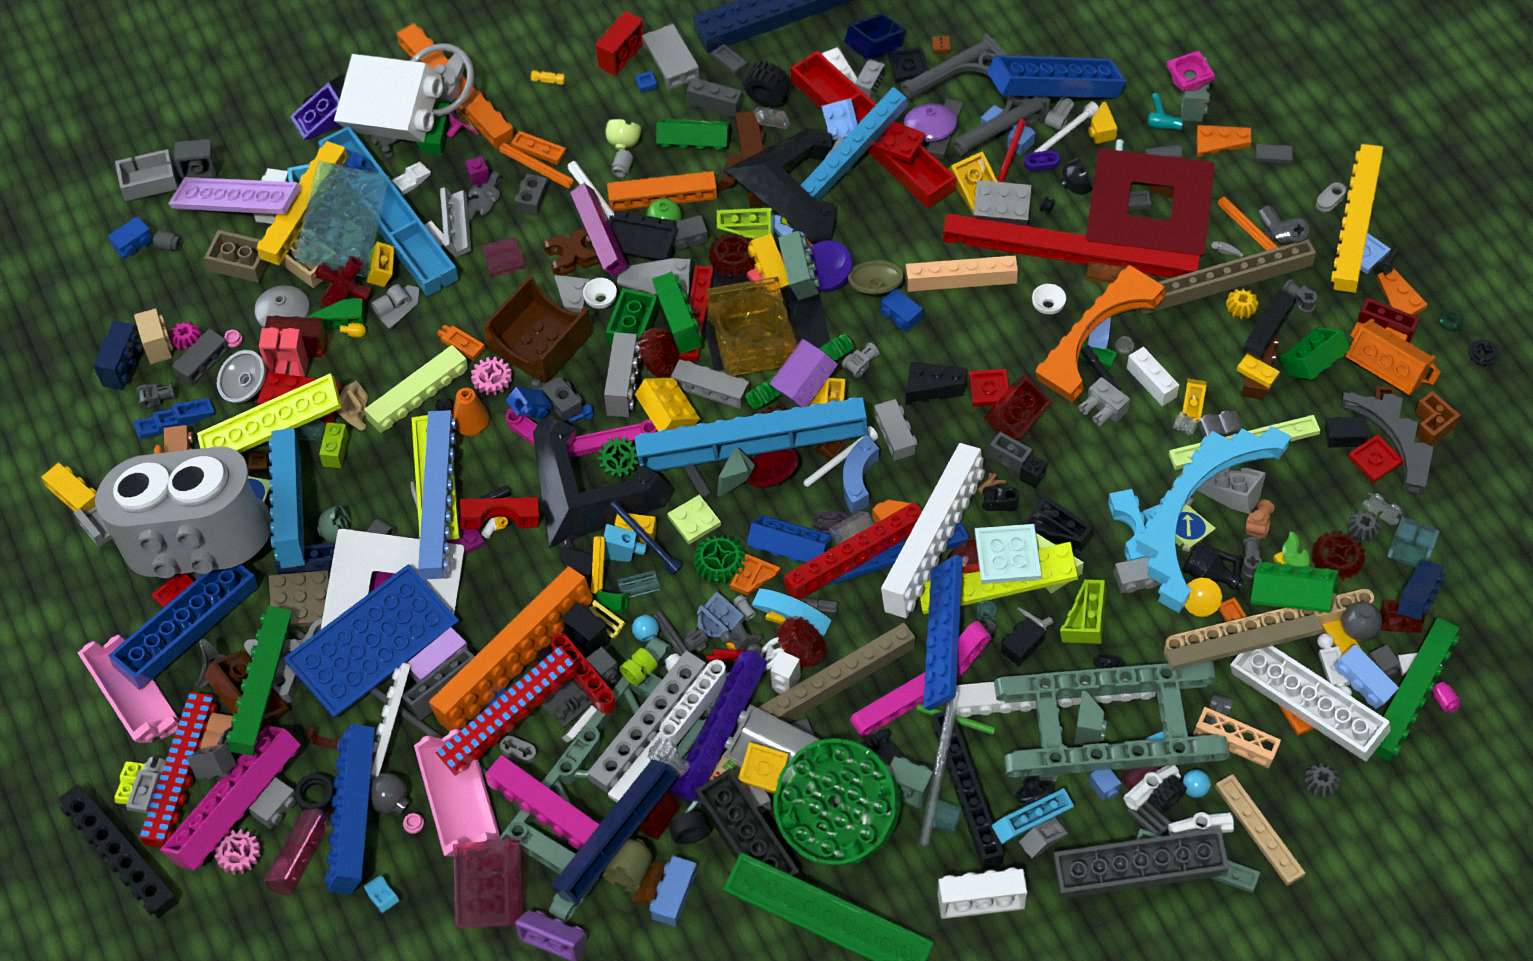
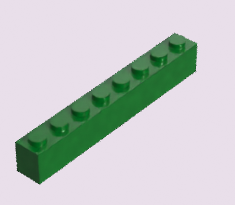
M268 605L267 612L262 613L260 624H263L262 629L257 630L255 640L258 643L257 646L253 645L251 657H253L252 663L248 662L246 669L248 678L243 679L241 691L244 692L242 696H238L236 708H239L238 713L233 714L231 725L234 727L227 734L226 743H229V751L250 756L254 755L291 623L292 610Z
M1437 617L1384 715V718L1390 721L1391 731L1373 754L1387 761H1390L1393 755L1397 757L1402 747L1399 744L1401 739L1406 740L1410 729H1408L1409 724L1414 725L1419 715L1416 713L1417 709L1423 708L1427 700L1424 697L1426 692L1431 693L1435 682H1433L1434 677L1439 678L1444 668L1440 665L1443 661L1447 663L1452 653L1449 651L1450 647H1455L1460 638L1457 635L1459 627Z

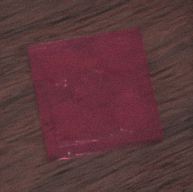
M516 237L481 245L490 278L526 269Z

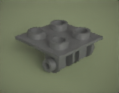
M569 679L561 685L557 692L551 693L541 706L565 727L593 703L583 690Z

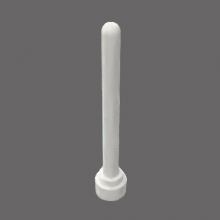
M1094 102L1087 104L1082 114L1034 152L1048 150L1085 119L1093 117L1099 108Z
M871 426L867 427L870 438L873 441L877 440V432ZM861 436L857 441L805 479L803 482L804 486L809 487L846 459L852 448L866 436Z

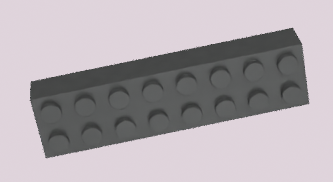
M1221 828L1054 852L1053 856L1060 900L1227 876L1229 871Z

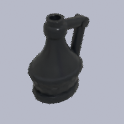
M1199 541L1182 568L1184 573H1189L1194 579L1201 577L1210 578L1214 582L1228 584L1227 586L1232 590L1236 589L1239 591L1245 582L1241 578L1242 562L1244 560L1241 555L1235 556L1217 548H1210L1204 546ZM1222 559L1234 564L1233 573L1226 568Z

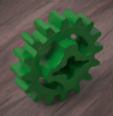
M618 436L615 437V441L609 438L608 445L602 444L604 450L598 451L602 455L598 457V461H603L600 464V468L605 467L604 473L611 472L612 478H614L615 474L622 478L623 473L629 476L628 471L634 472L635 468L633 465L639 464L635 460V458H638L637 453H634L636 446L631 447L632 441L626 443V437H623L622 441H619ZM614 446V450L611 453H607ZM621 446L626 447L630 452H625L621 449ZM617 450H619V454L622 457L620 465H618L617 459L614 458L617 456ZM630 461L629 465L623 468V465ZM607 462L614 464L616 469L611 468Z

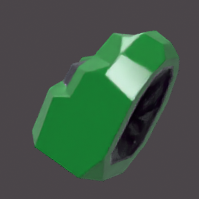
M610 589L597 590V601L608 610L621 614L627 611L629 603L628 593Z

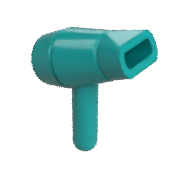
M1154 93L1152 98L1157 112L1149 114L1147 119L1148 126L1158 129L1181 130L1182 118L1165 114L1159 94Z

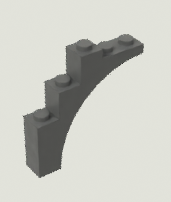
M1344 392L1341 408L1354 411L1379 426L1391 439L1398 450L1399 456L1404 460L1403 491L1423 495L1434 446L1424 442H1414L1418 422L1410 418H1399L1403 398L1394 394H1384L1382 400H1378L1375 397H1364L1357 393Z

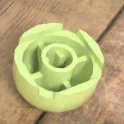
M609 120L606 126V138L611 145L615 146L616 150H626V148H631L637 144L641 134L640 125L631 122V125L625 124L626 120Z

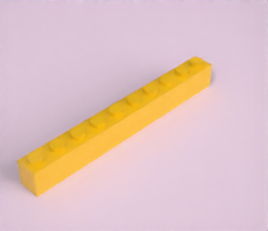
M1361 144L1360 151H1356L1355 161L1358 164L1353 166L1352 174L1355 177H1351L1350 188L1353 189L1348 191L1347 201H1350V204L1346 203L1345 214H1347V217H1343L1342 227L1345 229L1341 230L1339 238L1342 244H1338L1337 255H1339V258L1335 257L1334 268H1337V270L1332 272L1331 282H1334V290L1356 293L1382 160V146Z

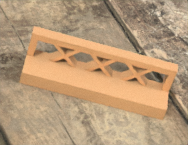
M1204 707L1193 733V736L1219 735L1226 737L1230 752L1267 768L1270 767L1281 741L1276 737L1207 707ZM1205 715L1214 717L1216 724L1209 725L1203 722ZM1223 725H1232L1236 732H1225ZM1248 732L1253 735L1255 740L1248 742L1244 740L1242 734ZM1269 741L1273 743L1272 752L1264 749L1261 742Z

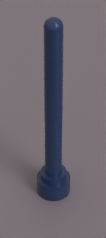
M616 501L611 503V508L663 560L667 567L666 570L672 575L682 563L678 559H671Z

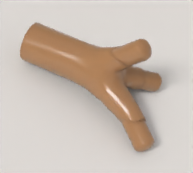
M989 473L988 479L977 488V492L982 495L984 487L1005 484L1006 480H994L996 474Z

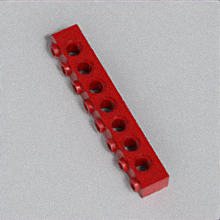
M913 502L784 575L785 589L791 597L800 600L904 541L911 534L922 510Z

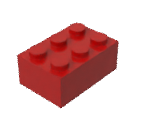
M626 11L617 18L614 25L608 28L606 34L596 43L598 68L614 76L620 72L642 46V35H644L643 19Z

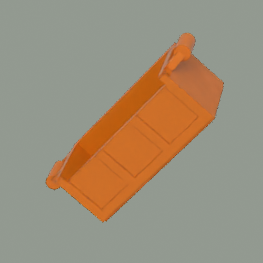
M1372 318L1363 324L1360 322L1356 323L1350 334L1354 340L1345 357L1408 395L1419 389L1422 383L1435 384L1441 373L1433 363L1436 356L1428 355L1413 344L1376 324ZM1430 368H1433L1434 370L1431 373L1429 379L1427 380L1425 377L1427 376Z

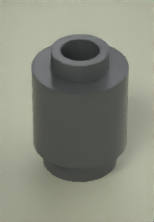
M159 230L154 234L153 243L159 249L178 251L182 244V238L175 233Z

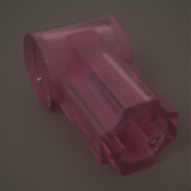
M1162 766L1129 769L1121 776V781L1126 788L1132 790L1144 779L1147 773L1156 772Z

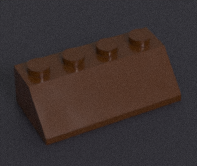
M243 650L212 661L204 675V678L233 714L238 713L239 708H236L238 696L243 695L244 691H241L243 679L248 678V674H246L248 662L252 663ZM273 688L260 731L266 725L270 726L289 709Z

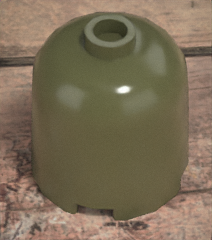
M628 839L604 869L602 876L613 886H616L617 883L624 886V891H638L652 862L650 850L642 840Z

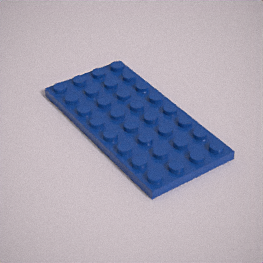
M408 564L286 655L283 661L335 719L394 673L395 668H399L402 663L409 662L450 627L453 628L459 624V620Z

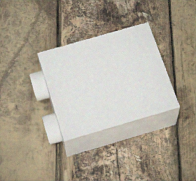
M352 54L334 121L344 128L349 126L354 133L424 142L426 132L430 131L434 124L432 110L435 98L440 97L443 90L441 75L426 63Z

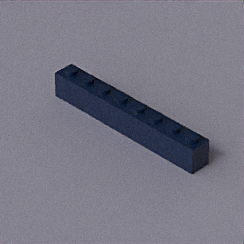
M651 759L553 882L551 887L561 899L576 905L675 781L678 776L667 763Z

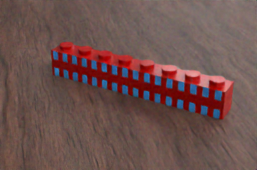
M559 646L435 753L455 776L458 773L464 772L472 761L479 759L487 748L494 746L501 736L514 728L515 724L527 718L530 711L536 706L542 705L551 693L557 692L565 681L572 679L579 670L578 666Z
M189 693L139 837L144 846L161 849L174 834L176 824L178 825L180 822V812L182 806H185L187 802L188 788L192 787L194 773L187 757L200 749L209 718L212 713H217L218 704H216L212 695Z

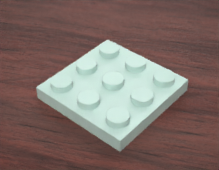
M1034 524L975 528L981 584L1041 580Z

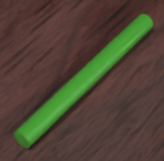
M918 703L916 711L929 715L944 712L937 708L928 711L923 708L924 704ZM954 714L957 724L994 735L996 727Z

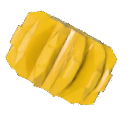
M1244 288L1241 291L1235 289L1234 293L1230 292L1226 301L1228 313H1233V318L1239 316L1240 320L1243 317L1249 319L1250 315L1256 313V308L1258 307L1256 295L1252 294L1251 290L1246 292Z

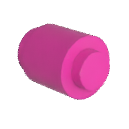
M1441 682L1433 687V697L1444 712L1452 713L1460 707L1461 699L1449 684Z

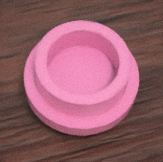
M229 330L225 333L224 338L227 341L228 347H237L242 343V335L238 331Z
M411 813L405 817L403 826L408 833L415 834L422 830L424 821L419 814Z

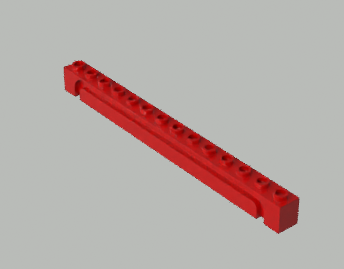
M947 214L943 229V242L957 244L958 241L964 242L966 246L1116 270H1125L1130 265L1143 274L1174 278V276L1197 271L1200 255L1087 241L1086 236L1083 234L1078 235L1064 231L1040 229L1012 223L996 222L994 220L959 216L957 214Z

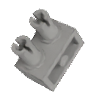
M1101 377L1089 388L1088 398L1078 406V409L1084 415H1087L1094 407L1099 409L1100 412L1093 416V421L1095 423L1099 422L1097 425L1102 426L1109 418L1117 422L1125 415L1129 409L1130 398Z

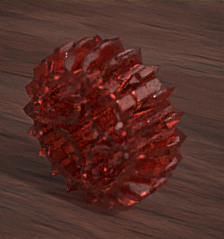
M728 233V236L722 234L721 239L716 238L709 250L711 266L716 269L717 273L721 272L723 276L729 274L730 278L732 275H736L738 278L739 274L745 276L746 271H751L752 267H755L756 264L754 257L751 258L748 252L751 239L743 237V234L738 236L737 234L731 235L730 233Z
M657 327L645 331L639 338L638 346L640 349L638 352L641 354L640 358L651 375H655L656 378L670 376L679 361L678 347L675 346V341L671 339V335H668L666 330L663 331L662 328Z
M1333 530L1331 535L1326 532L1323 537L1320 536L1314 543L1311 552L1313 556L1312 563H1315V568L1338 570L1339 578L1342 581L1346 577L1351 580L1353 575L1357 576L1364 566L1363 563L1366 558L1364 555L1365 549L1361 548L1362 542H1356V537L1350 538V532L1343 535L1342 530L1339 534H1336ZM1328 548V555L1324 556L1323 551ZM1352 555L1353 562L1349 563L1348 557Z
M794 616L786 619L778 628L777 637L779 639L777 641L781 644L780 649L799 658L801 668L806 667L808 669L817 665L825 656V642L821 639L823 636L819 635L818 630L814 628V624H810L807 619L804 620L802 617Z

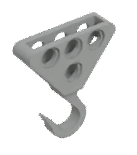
M322 619L315 621L310 626L304 639L285 640L272 687L285 704L293 701L300 679L283 661V658L320 631ZM249 639L244 644L251 660H253V657H251L253 645L257 646L258 643L255 639Z

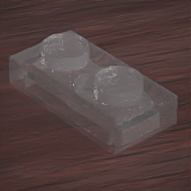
M758 106L753 111L758 123L761 125L784 129L790 126L785 111Z

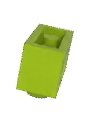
M326 424L319 454L323 467L342 468L349 439L346 424Z

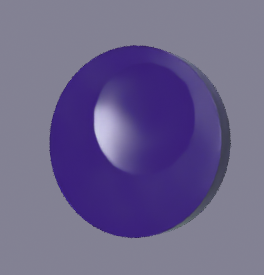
M822 241L811 246L813 255L810 256L817 268L814 271L815 276H818L821 285L818 287V290L820 292H829L843 286L848 281V275L853 270V259L848 249L836 241Z

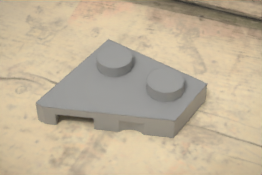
M555 275V282L565 310L582 312L586 302L583 296V289L590 279Z

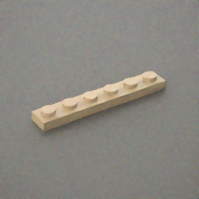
M1232 774L1216 783L1215 788L1284 883L1288 886L1304 877V870L1235 776Z

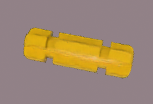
M533 70L531 80H540V82L546 83L556 82V84L562 85L565 82V75H555V73L550 72L539 73V71Z

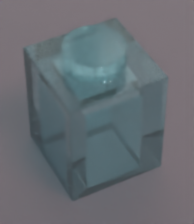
M938 800L936 807H931L928 816L931 818V826L954 834L961 818L962 808Z

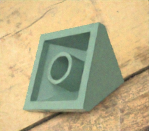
M737 447L732 451L719 475L717 493L719 497L747 481L755 466Z

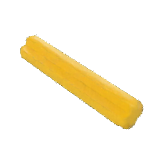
M603 536L594 537L591 592L594 594L597 593V590L603 589L605 537Z

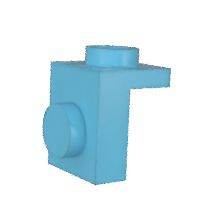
M381 875L364 886L369 898L381 913L399 902L396 894L389 888Z

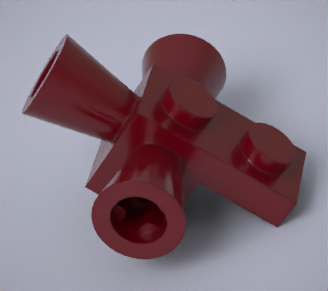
M349 256L345 267L343 268L339 265L336 271L332 270L323 261L318 265L313 277L330 282L328 289L320 299V304L326 307L344 300L348 293L354 298H362L363 303L365 302L371 288L355 283V275L365 267L360 259Z

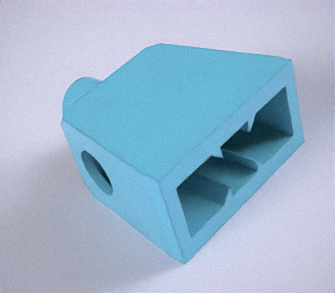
M606 524L604 559L630 562L633 553L644 555L646 544L635 542L636 533L634 531Z

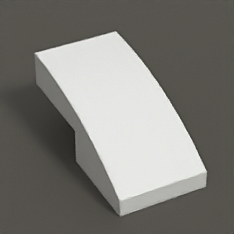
M421 162L407 167L405 174L392 179L391 182L399 193L404 195L421 184L431 172Z

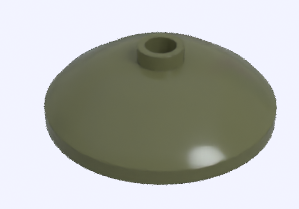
M868 261L853 267L852 272L848 275V282L852 288L869 295L888 293L896 289L903 280V272L900 267L886 261Z

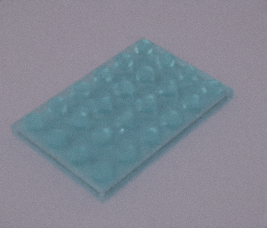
M318 160L294 261L318 266L323 261L331 269L337 270L339 265L342 268L345 267L349 256H354L360 259L365 266L356 275L367 277L389 176Z

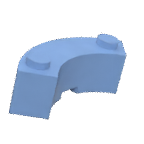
M869 435L861 439L852 448L844 464V498L853 515L869 506V493L864 486L863 477L868 469L879 460V448Z

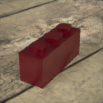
M1366 298L1357 322L1363 324L1372 318L1376 324L1385 329L1389 327L1408 335L1406 341L1410 343L1420 318Z

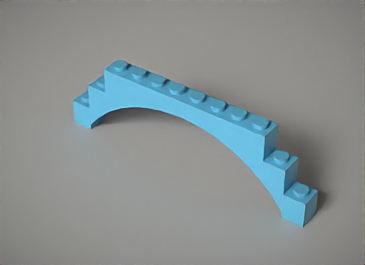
M1270 426L1268 431H1263L1260 437L1241 428L1238 434L1234 433L1231 440L1214 431L1208 437L1205 436L1203 438L1200 450L1196 449L1191 457L1192 462L1190 464L1186 463L1182 470L1183 475L1176 478L1173 490L1167 491L1163 499L1165 502L1163 505L1159 504L1157 506L1154 518H1149L1145 525L1146 530L1144 533L1140 532L1135 540L1137 542L1136 551L1150 558L1147 564V568H1149L1147 576L1162 584L1158 591L1160 594L1158 602L1180 613L1188 601L1192 590L1186 585L1181 574L1175 547L1177 521L1190 497L1207 480L1232 466L1258 459L1276 458L1280 460L1288 448L1292 436Z

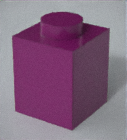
M482 156L465 161L467 174L472 186L488 183V168Z

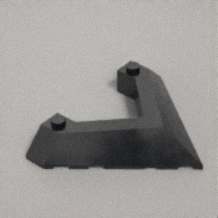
M807 128L724 169L723 172L726 175L733 176L738 180L737 183L741 187L751 192L756 199L766 207L771 208L776 215L780 214L787 220L786 223L796 231L800 230L807 236L806 239L811 243L830 241L834 223V203L816 201L787 173L797 166L800 161L807 158L825 160L832 147L830 132Z
M542 417L533 431L549 548L556 546L558 543L582 537L589 532L593 533L604 529L606 524L615 525L617 513L611 508L613 501H616L629 514L643 515L648 511L665 507L674 493V489L659 474L641 465L632 481L579 493L567 451L576 437L575 428L559 419Z

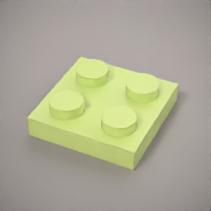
M700 495L667 513L669 520L688 544L721 526V521Z

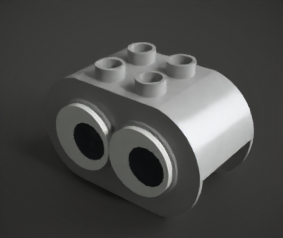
M209 447L142 455L127 459L114 467L105 476L96 493V510L122 557L131 570L143 576L170 578L175 574L192 572L207 574L212 570L232 568L244 563L258 553L267 542L271 533L270 522H272L270 511L267 505L257 498L248 481V467L243 456L238 451L229 447Z

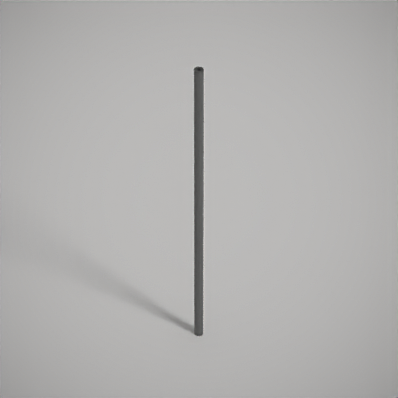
M290 627L288 630L299 640L304 639L306 636L297 627ZM377 687L370 691L371 694L388 705L389 698H387L384 692ZM399 704L397 711L399 715L427 736L444 738ZM480 765L482 776L486 779V772L488 770Z

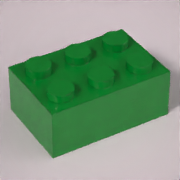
M622 288L606 329L607 345L612 346L614 332L637 334V342H640V352H643L659 309L658 296Z
M1317 327L1280 355L1279 359L1287 376L1312 380L1320 372L1331 367L1332 363L1337 359L1344 357L1345 353L1350 350V346L1343 330Z

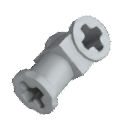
M868 343L861 352L856 350L853 354H849L843 360L842 367L850 370L855 378H859L869 367V361L880 355L879 350L874 344Z

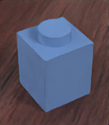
M1112 770L1094 771L1089 776L1088 783L1102 801L1108 798L1111 800L1119 794L1121 782Z

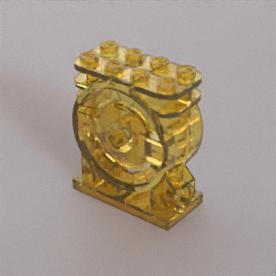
M778 277L705 289L708 321L710 320V323L715 326L719 354L725 373L735 376L782 367L798 344L788 320L787 310L783 305Z

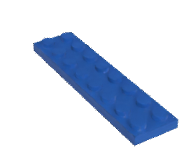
M957 554L932 568L930 573L926 670L923 708L928 711L956 697L963 557Z

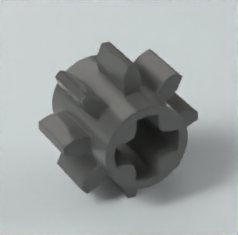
M693 628L685 634L687 638L683 641L690 652L696 651L698 654L707 648L705 643L708 642V638L701 629L696 631Z

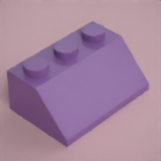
M802 339L769 384L794 406L807 407L838 364L824 352Z
M528 910L515 923L519 940L570 961H578L587 943L586 933L581 928L575 926L571 928L559 919L552 920L547 918L540 911L532 912Z

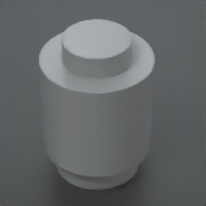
M621 150L616 153L612 164V173L615 176L623 178L629 173L633 161V156L629 151Z

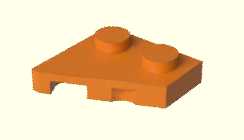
M746 554L744 557L746 562H741L744 566V571H742V568H738L740 573L735 574L730 583V589L748 596L778 575L780 567Z

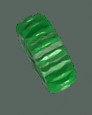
M723 534L721 538H717L714 535L712 540L707 537L706 543L701 541L700 547L696 548L694 567L698 575L701 574L703 580L708 578L709 584L713 580L716 585L719 584V581H723L726 584L727 580L732 582L735 574L740 573L739 567L744 571V566L741 562H746L744 558L746 553L743 551V546L739 545L737 539L732 541L731 536L725 539Z

